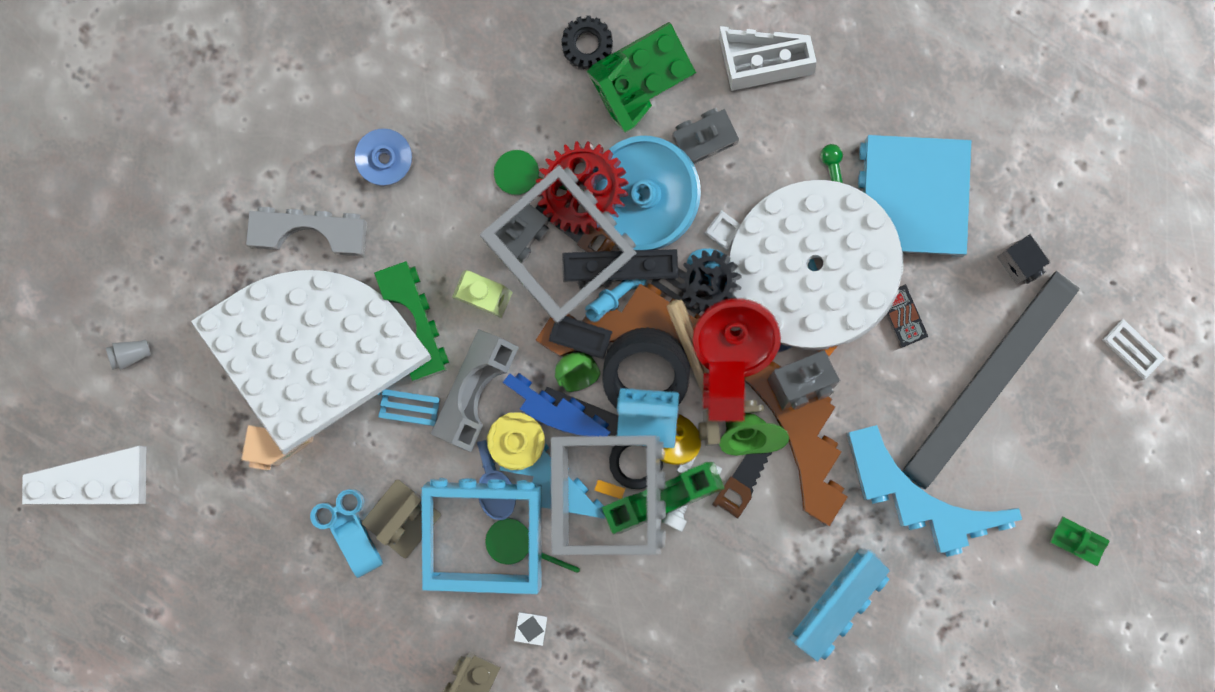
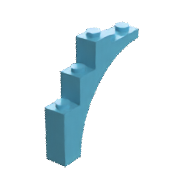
M877 425L846 433L863 499H871L872 504L889 500L888 494L892 493L900 526L908 525L909 530L925 527V521L929 520L936 550L938 553L945 552L946 557L963 553L962 547L969 546L966 534L970 533L971 538L987 535V529L998 526L999 531L1016 527L1015 521L1022 520L1019 508L994 512L972 511L949 505L930 496L912 483L896 465L884 445Z

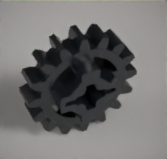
M703 250L702 258H698L693 254L691 256L693 263L691 265L688 263L683 264L687 272L679 273V277L684 279L685 283L678 285V287L683 291H687L682 298L686 301L691 300L689 306L694 309L700 307V311L703 313L716 303L728 300L729 298L737 299L733 292L734 290H741V286L736 284V280L741 279L742 275L738 272H733L737 269L738 265L730 262V257L726 254L720 256V252L717 250H713L711 256L709 252ZM713 263H714V264H719V265H721V266H720V267L716 266V267H714V268L712 269V268H709V267L707 266V264H713ZM706 274H708L709 276L713 277V278L711 279V282H712V287H713L714 289H712V288H710L709 286H707V285L709 284V281H708V276H707ZM707 294L713 297V299L711 300H704L699 298L700 296L704 297Z

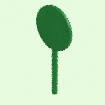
M511 150L504 153L497 160L494 167V178L501 190L511 195L525 194L536 185V179H544L539 177V167L534 157L522 150ZM564 185L559 187V189L567 191V188Z
M509 518L495 522L489 528L485 539L489 555L495 561L506 565L515 564L523 560L529 553V530L520 521ZM542 553V559L575 573L580 572L579 567Z

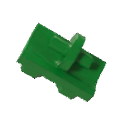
M1061 517L1049 543L1094 566L1099 565L1101 557L1110 540L1065 517Z

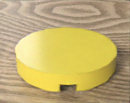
M508 413L491 425L487 435V448L492 458L500 466L510 470H523L534 465L541 457L545 448V435L540 424L531 416L523 413Z

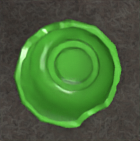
M573 352L564 356L556 364L554 376L559 386H563L567 392H575L594 384L600 377L601 372L592 356L582 352Z

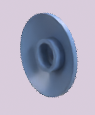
M373 130L367 133L356 147V167L362 177L372 184L381 186L394 184L404 178L411 167L412 151L410 145L400 133L394 130ZM382 154L390 156L389 161L385 164L379 161Z

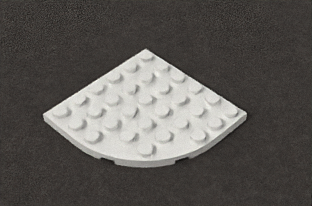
M302 270L266 277L239 290L191 321L196 331L284 455L431 360L429 352L388 300H383L379 292L354 278L328 271Z

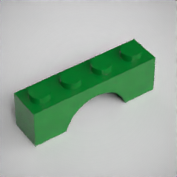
M405 261L374 272L383 300L401 304L412 312L416 322V336L430 354L431 360L409 373L412 381L417 382L447 371L445 364L449 363L445 348H439L435 339L440 334L435 320L429 321L426 310H429L430 306L425 293L420 294L416 284L420 283L421 280L416 267H410L409 263Z
M705 462L665 482V488L660 489V501H665V514L725 489L715 463ZM647 490L602 507L612 534H620L647 523Z

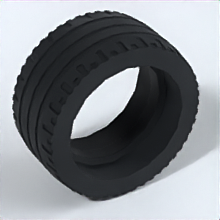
M649 327L632 329L618 337L605 356L602 371L604 391L614 408L618 410L620 388L628 389L618 377L619 364L624 358L640 352L658 354L669 361L674 369L675 377L670 387L663 392L679 393V406L688 390L690 377L689 361L681 343L669 333Z

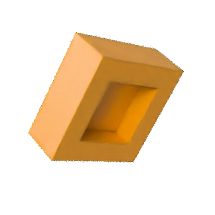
M598 480L594 491L622 499L625 488Z

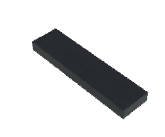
M677 249L634 250L636 254L606 281L677 279ZM623 252L562 253L563 282L592 281L620 257Z

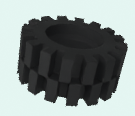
M587 15L586 18L577 17L576 21L569 22L568 27L563 31L561 40L562 51L566 60H569L572 66L576 65L581 70H584V68L589 70L595 63L612 53L613 40L611 30L608 29V25L605 22L602 23L597 17L595 19ZM591 33L597 37L598 47L594 52L583 53L578 50L576 40L581 34Z

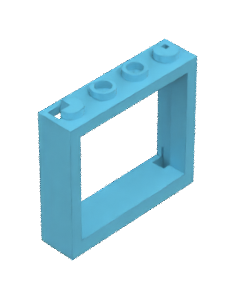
M446 478L430 479V482L425 483L422 487V590L515 594L539 593L542 587V485H534V482H527V480L517 481V484H505V480L501 479L488 480V483H476V479L470 478L460 479L459 483L447 482ZM433 497L529 500V575L433 572Z

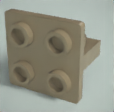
M395 480L362 521V525L376 535V539L383 545H388L403 558H408L422 540V498L403 482ZM433 507L434 525L441 517V513Z

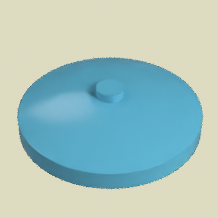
M635 136L618 142L609 150L613 153L612 159L618 158L621 161L617 168L623 167L626 170V174L620 178L626 179L629 184L621 187V189L628 193V196L620 197L619 199L625 205L624 208L616 207L614 209L619 215L618 218L612 216L617 223L614 228L621 236L626 233L636 244L633 250H658L678 240L689 229L696 217L701 197L700 180L697 170L691 159L682 149L662 138ZM595 168L593 173L598 172L599 169ZM605 179L600 180L596 185V191L605 189L608 181Z

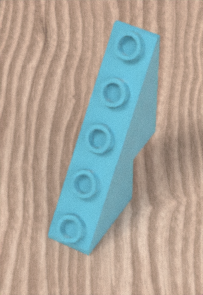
M545 443L543 453L534 465L523 470H510L500 466L499 470L533 476L534 485H542V508L551 509V457L546 453L550 447ZM568 476L569 512L605 519L602 509L604 507L598 499L592 502L585 495L589 489L578 478L572 481Z

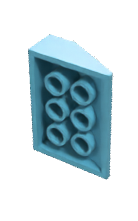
M859 548L788 638L817 662L820 658L827 659L835 648L832 644L839 635L844 637L853 626L851 619L857 612L861 615L871 603V600L868 599L875 590L880 592L887 584L889 578L886 575L890 570L873 552Z

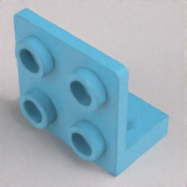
M620 388L617 436H660V442H664V448H674L679 393Z

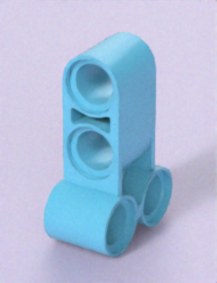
M348 489L338 495L336 506L331 503L316 505L310 513L311 523L318 529L330 528L351 570L359 578L382 566L383 561L358 515V512L364 506V497L356 489ZM347 494H352L357 498L358 504L354 510H348L343 505V499ZM321 508H327L331 511L332 519L328 524H323L318 520L317 515Z

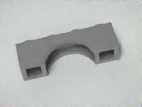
M258 207L257 211H249L246 245L250 248L280 250L283 242L293 233L301 230H314L323 234L328 239L332 252L336 255L364 257L367 222L364 219H360L359 214L343 213V218L332 217L331 212L315 211L314 216L303 215V210L286 209V213H275V208Z
M478 329L431 434L472 452L483 428L478 417L480 395L485 386L494 377L508 373L519 347L498 336Z

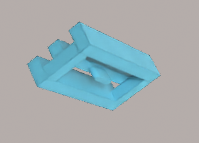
M383 390L379 418L429 426L435 425L440 398ZM392 396L433 403V408L389 402L388 398ZM389 407L432 415L430 420L386 413V410Z

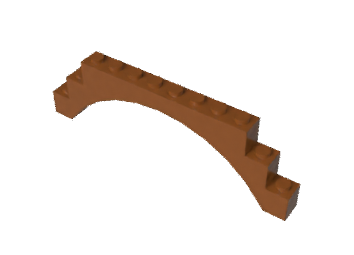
M647 283L646 286L639 284L622 312L617 309L608 311L597 322L589 320L586 315L582 320L583 322L613 331L609 343H613L627 331L642 327L663 330L674 336L681 343L667 309V305L670 302L660 296L662 291L650 283ZM567 314V315H566L567 317L576 319L575 317H573V316L570 315V314ZM696 314L694 317L689 315L693 327H695L701 315ZM550 317L538 335L536 342L559 357L576 352V350L548 341L555 322ZM772 361L762 371L744 377V382L753 389L772 411L778 424L789 435L788 442L799 474L803 511L826 526H830L848 496L842 493L845 488L832 480H829L828 484L824 482L842 452L836 448L838 443L826 435L822 439L818 437V434L835 409V406L830 404L833 399L829 396L821 400L814 397L808 400L809 403L799 409L793 410L790 407L782 410L767 381L774 370L781 368L780 365Z

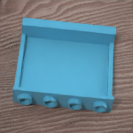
M868 135L865 143H860L859 159L864 160V171H859L858 188H863V192L874 199L890 217L899 236L902 252L951 255V257H964L967 255L972 140Z

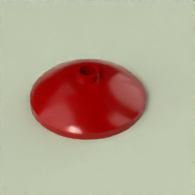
M728 299L714 304L699 317L693 331L694 351L704 367L709 370V361H744V377L754 375L765 369L776 357L781 342L779 325L774 315L763 305L748 299ZM733 327L740 328L738 331L731 330V328Z

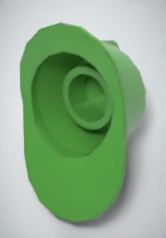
M744 413V421H726V432L720 438L719 446L723 452L734 456L769 453L784 448L788 443L789 435L781 426L768 424L755 414Z

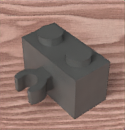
M717 108L711 109L701 115V120L693 124L691 120H688L675 127L677 131L672 134L674 143L688 155L693 164L738 144L739 138L725 109L719 112Z
M529 204L495 234L522 264L532 252L529 249L530 245L535 239L540 242L550 229L546 226L549 223V219Z
M823 350L774 370L767 381L781 409L785 410L792 407L793 410L807 405L809 399L817 397L818 400H821L833 394V389L840 382V379L828 355Z

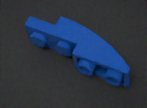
M509 373L503 381L504 384L526 399L520 410L550 427L587 437L609 436L611 433L606 429L609 426L607 422L596 414L593 418L583 413L586 407L574 398H571L569 402L563 398L559 405L555 407L553 403L556 399L543 390L538 394L529 388L532 382L520 373L516 377Z

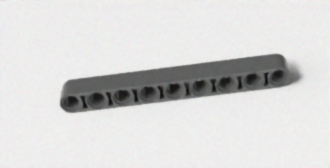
M1057 270L1051 275L902 470L906 476L924 490L930 486L1080 289Z

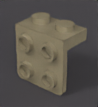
M746 400L744 402V413H760L764 411V405H757V400ZM706 409L702 412L703 422L698 423L699 439L705 440V446L720 444L719 421H709V409Z

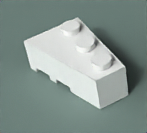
M720 26L719 40L731 91L815 74L817 62L810 35L781 32L771 34L756 32V30L747 29V31L732 30L729 27Z

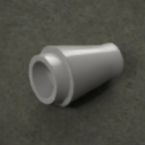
M146 339L142 341L112 343L113 346L106 348L112 370L117 368L122 370L145 357L151 356Z

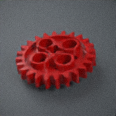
M576 141L574 150H571L565 144V153L561 155L555 150L554 155L556 159L554 161L548 158L545 159L549 168L539 169L544 178L559 165L563 170L568 167L575 174V167L580 163H586L585 170L580 174H575L578 178L576 185L586 186V189L598 201L595 206L602 214L607 211L610 215L618 218L619 215L614 209L616 207H625L619 199L620 197L628 196V193L621 189V187L628 185L629 182L624 178H620L626 174V170L623 167L617 168L621 161L618 158L612 159L613 153L609 149L603 153L604 148L601 144H598L593 150V145L590 141H587L585 147L582 148L581 144ZM595 168L599 169L598 172L593 173ZM536 179V183L538 184L543 179ZM559 179L538 196L543 198L538 202V205L541 208H546L543 215L547 218L552 217L550 222L554 226L561 222L560 228L564 232L570 226L571 232L576 235L580 227L586 235L589 234L590 226L600 231V226L587 211L578 213L580 203L568 190L563 196H557L558 188L563 185ZM605 179L608 181L605 189L596 191V185L600 180ZM570 203V206L566 208L565 205Z

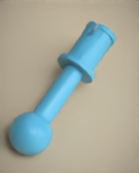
M624 280L611 291L607 289L602 290L599 293V297L585 307L587 318L593 322L599 321L608 311H614L618 308V300L631 289L636 290L639 284L644 286L647 280Z

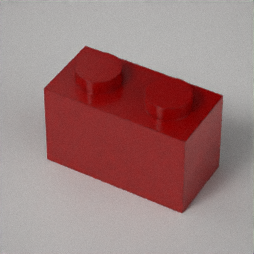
M709 361V373H703V390H709L703 391V409H709V421H744V361Z

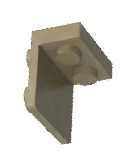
M469 652L466 658L461 656L458 659L452 672L456 676L454 683L448 682L443 692H489L501 667Z

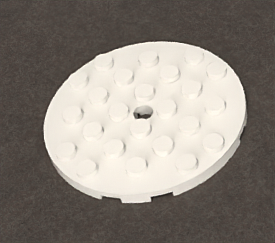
M828 180L798 182L768 195L745 217L735 235L730 252V262L738 265L737 269L733 272H738L742 275L741 279L736 280V284L741 286V290H734L733 292L737 299L752 300L766 307L778 322L781 334L780 344L804 348V350H825L843 343L848 344L868 333L883 319L891 308L898 294L903 274V252L900 239L894 224L885 210L874 199L859 189ZM810 259H822L824 262L823 267L819 271L809 270L808 263Z

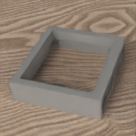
M560 165L480 234L482 240L556 324L636 254L633 250L636 247L633 240L626 233L622 236L614 228L617 223L607 211L602 214L595 206L598 202L587 189L582 191L576 185L578 178L568 167L563 170ZM557 179L560 180L623 252L620 257L561 308L495 234Z
M660 436L551 437L552 555L661 554V548H665L666 539L665 531L661 530V519L665 518L666 509L665 501H660V489L665 488V473L660 471V460H664L665 451L664 442H660ZM647 445L648 545L569 546L568 446Z

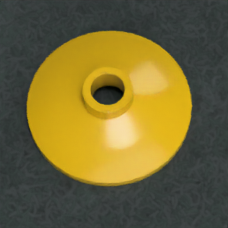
M677 414L676 433L679 436L675 438L674 448H664L665 457L662 461L672 465H683L689 463L697 456L701 448V440L699 439V431L688 418Z

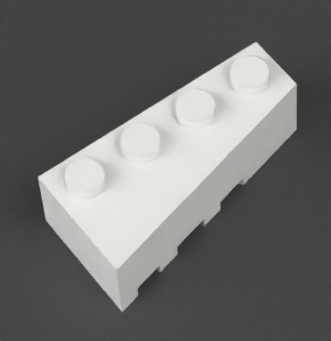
M136 446L23 475L22 504H146V446Z

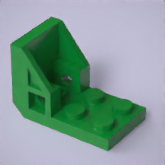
M667 22L598 61L587 73L611 119L624 132H627L634 128L651 108V98L694 75L696 71L672 24Z

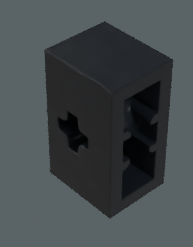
M1031 234L997 256L1016 284L1025 281L1026 284L1033 282L1046 273L1044 267L1050 263Z

